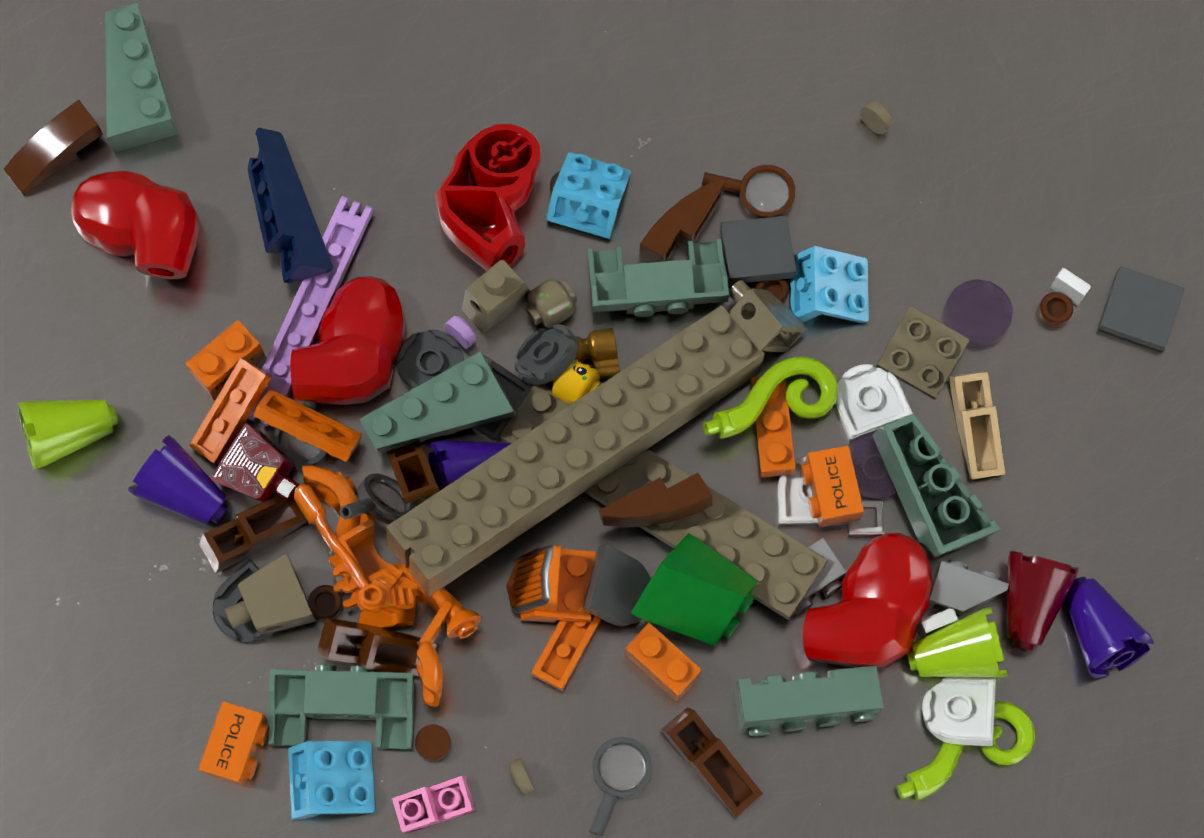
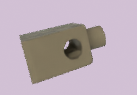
M502 259L467 287L462 312L485 335L525 302L530 290L523 280Z
M743 280L738 281L730 288L729 296L737 303L731 309L730 316L760 351L787 352L808 329L769 290L751 289Z
M287 553L241 581L238 587L244 601L225 608L233 628L252 620L260 635L316 621Z

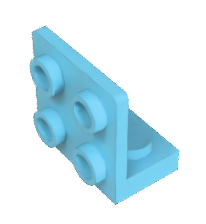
M568 153L553 187L546 220L610 239L618 208L631 171L617 164H608L591 159L583 154Z
M818 246L810 247L794 255L797 274L796 278L790 279L791 312L802 322L821 314L859 323L869 321L868 260L866 258Z
M306 741L288 748L292 820L308 819L320 814H370L375 811L372 747L369 741Z

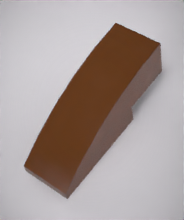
M77 100L39 130L5 166L4 171L24 196L77 160L78 156L76 153L99 138L103 133L98 123L81 101Z
M717 179L706 184L671 207L652 226L641 241L639 255L650 262L667 261L679 241L685 245L688 244V241L694 242L723 196L725 181Z
M420 441L387 452L405 504L439 492Z
M696 473L668 489L661 477L598 511L604 526L639 527L675 521L696 514L713 505L711 493L700 474Z
M278 495L236 514L234 520L203 533L199 545L215 573L259 552L308 521L294 499L288 502Z
M326 617L317 651L327 660L360 664L365 669L394 673H413L419 676L416 666L419 662L417 651L419 649L420 637L367 624ZM434 642L432 646L434 647L435 650H436L437 643Z
M687 707L661 729L662 733L735 817L740 815L763 794L723 742L715 737L695 710Z

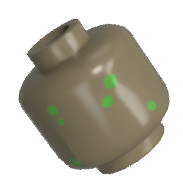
M550 278L528 293L527 300L529 306L525 310L535 325L542 323L545 327L552 329L551 325L560 324L574 314V304L577 302V298L564 280L559 282L554 278Z

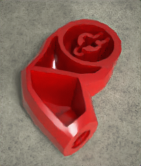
M512 124L493 125L481 130L471 138L456 154L449 175L435 193L436 207L442 230L462 252L486 271L502 259L512 269L521 258L525 248V237L514 212L526 203L532 191L534 178L541 162L540 145L535 136L526 129Z
M129 171L106 172L94 175L79 184L72 197L71 215L76 230L85 241L98 248H102L112 255L122 257L135 255L136 270L148 276L163 279H181L187 276L198 241L200 221L186 192L156 184L144 175Z
M365 276L346 282L336 291L330 306L324 313L318 330L319 343L292 349L290 369L295 400L338 405L359 404L368 402L390 387L394 362L404 343L405 318L397 291L386 280Z
M885 533L873 538L862 548L844 578L842 601L834 605L810 608L806 613L803 627V645L809 661L856 668L868 666L884 667L910 653L917 626L929 607L933 586L932 567L927 551L916 539L901 533Z

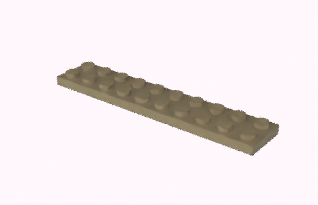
M543 384L534 385L517 409V416L512 417L500 433V440L504 443L515 442L568 407L569 404L556 398L552 390ZM647 449L584 493L607 506L661 477L668 489L691 475ZM709 486L707 488L712 495L713 506L675 521L651 526H639L672 548H675L690 533L758 580L751 592L756 596L755 599L789 621L827 563L826 558Z

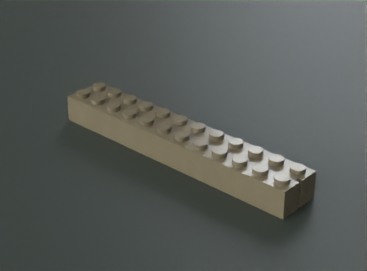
M722 305L387 525V545L405 567L410 565V574L427 596L430 597L758 375L761 371L765 353L756 347Z

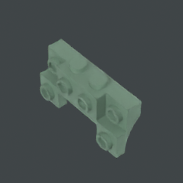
M716 239V242L705 243L688 241L689 260L626 264L624 268L621 246L616 247V250L593 251V249H587L593 312L626 310L627 314H634L637 317H648L659 311H668L670 314H683L688 312V309H694V304L728 302V279L721 239Z
M316 665L315 670L270 669L268 739L270 746H295L306 742L307 718L376 720L375 747L377 749L412 750L414 721L413 673L372 672L371 669H365L363 666H352L351 671H336L337 667L333 665Z

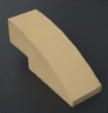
M979 371L949 376L958 432L970 479L1004 475L1005 467L996 406L992 404L988 372Z

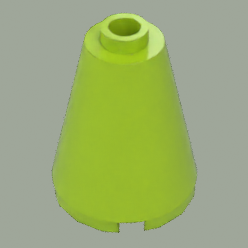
M104 399L41 400L18 403L20 423L23 435L26 437L27 450L34 469L43 468L113 433V425L118 424L113 404L107 406Z
M992 607L983 608L914 641L912 644L913 649L907 654L911 671L918 670L920 677L1008 676L1007 669L999 670L998 662L1005 660L995 621L988 622L986 616L993 614Z

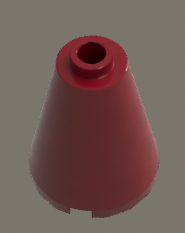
M1009 552L1007 637L1013 639L1012 646L1033 651L1034 644L1042 645L1077 577L1079 568L1034 555L1028 557L1020 552Z

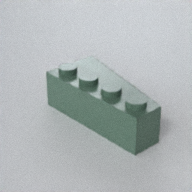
M138 3L106 11L107 139L114 153L178 135L146 23Z
M480 351L359 420L375 449L384 453L417 441L421 443L428 439L447 436L461 430L516 417L517 414L488 361Z
M914 414L886 424L872 434L919 544L927 551L929 560L977 542L1001 530L995 520H991L981 506L983 505L976 495H972L960 480L961 475L955 467H951L941 455V449Z
M877 666L831 670L827 672L828 677H821L820 672H805L793 676V681H786L785 677H781V675L767 676L765 679L757 681L756 685L751 684V678L738 679L734 688V696L740 732L749 731V736H762L770 734V728L784 726V731L790 732L805 729V723L819 722L820 727L840 724V718L854 717L855 722L876 719L875 714L880 713L884 708Z

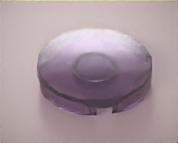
M976 279L966 281L953 290L947 299L944 317L949 328L969 338L970 341L968 343H971L972 346L981 347L991 345L1004 336L1012 322L1013 308L1010 298L1001 287L991 281Z
M875 432L860 435L850 442L849 449L861 498L864 500L881 501L895 495L897 491L872 437V434Z

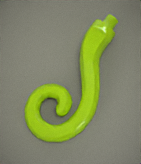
M792 357L784 359L770 367L759 378L741 404L730 409L715 412L713 420L704 422V433L707 436L717 434L720 439H724L743 432L757 420L777 385L793 375H807L816 380L820 386L821 397L816 403L807 404L803 401L801 394L808 388V381L806 379L794 380L789 384L786 391V401L789 408L801 418H819L827 414L837 401L838 383L836 376L829 367L813 358Z
M995 701L994 719H1002L1011 723L1017 732V742L1009 750L1000 749L996 745V739L1002 734L1003 729L1000 725L994 724L993 746H981V749L990 761L998 765L1016 764L1026 758L1032 750L1035 739L1034 725L1030 716L1022 708L1010 702ZM943 742L937 756L931 763L906 775L907 782L896 786L900 798L904 799L913 795L919 801L943 787L952 776L965 745Z

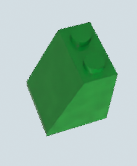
M688 533L660 563L631 613L638 618L715 645L723 635L729 638L737 628L740 620L735 617L739 611L744 614L756 598L751 592L758 580Z

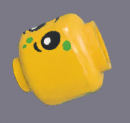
M576 358L566 371L551 381L553 382V395L569 405L603 384L600 382V374L596 369Z

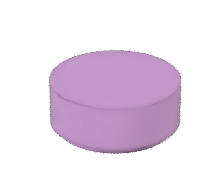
M453 316L444 324L447 334L453 337L461 348L468 349L476 342L475 332L462 318Z

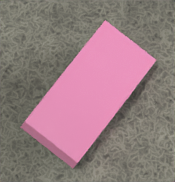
M460 776L431 787H422L392 798L402 833L476 811L466 776Z

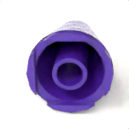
M168 435L162 441L167 447L163 446L160 452L156 449L153 451L135 476L133 482L136 484L129 487L128 491L138 498L204 525H208L211 520L217 524L229 508V506L224 504L227 496L184 448Z
M436 441L430 443L429 446L435 449V452L428 453V460L438 489L442 490L512 443Z
M1086 577L1075 579L1065 600L1090 675L1094 678L1109 676L1106 669L1117 666L1119 671L1146 655L1150 651L1148 644H1154L1150 634L1095 579H1086Z

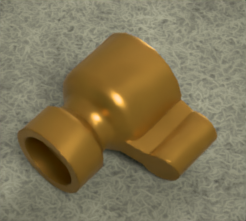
M614 328L591 331L585 339L579 336L576 337L578 339V351L575 358L582 362L585 359H591L600 374V380L612 378L620 372Z

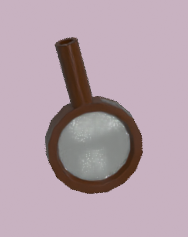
M775 165L754 167L744 175L742 180L707 172L704 173L702 185L709 184L717 179L725 181L724 190L739 193V201L743 210L755 219L785 216L791 210L795 200L796 187L792 177L784 169Z

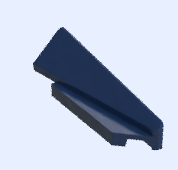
M258 128L255 133L259 145L258 157L249 159L247 171L265 251L272 254L280 252L284 283L290 284L328 273L333 269V265L284 137L280 132Z

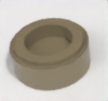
M870 101L860 110V116L864 124L874 133L883 134L893 124L889 110L880 102Z
M520 757L510 762L508 766L521 795L535 791L534 783L522 758Z

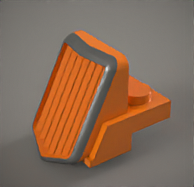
M549 545L526 551L525 555L520 556L516 560L506 585L512 610L515 613L521 614V621L555 623L556 620L591 623L592 614L583 610L595 563L596 551L561 549V545Z

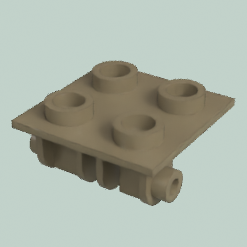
M910 306L877 365L936 398L970 339Z

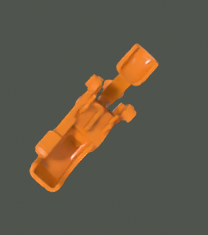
M302 465L304 484L297 486L295 489L294 500L308 523L314 524L328 547L332 552H335L334 555L328 558L329 563L334 567L333 576L338 577L341 574L344 578L334 585V592L339 593L342 590L344 593H352L350 599L343 601V607L350 609L358 605L362 611L358 623L385 629H393L397 626L405 627L406 625L414 626L417 605L421 602L426 603L437 613L419 641V649L417 651L419 662L416 666L422 683L424 703L437 707L442 695L443 672L438 654L432 645L445 624L448 626L446 630L448 638L459 637L463 639L477 630V624L482 617L473 610L465 609L444 587L428 597L410 574V565L405 567L401 561L393 565L384 561L378 555L374 546L375 520L370 513L350 519L341 517L340 508L342 506L358 501L356 497L357 489L349 476L344 478L341 472L336 473L319 466ZM321 502L330 506L339 517L335 534L325 519L326 511Z

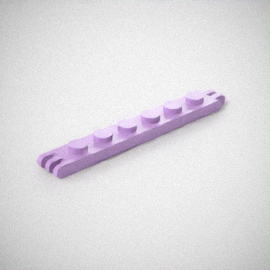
M344 196L340 198L322 237L333 269L328 273L302 281L262 367V370L272 376L248 419L252 421L257 420L253 416L254 412L269 389L288 398L290 397L292 392L290 369L292 349L314 344L324 313L330 306L336 291L342 283L372 217L373 207L367 205L362 215L359 216L362 203L354 201L348 212L346 209L349 204V198ZM261 420L260 423L262 425L269 426L267 423Z

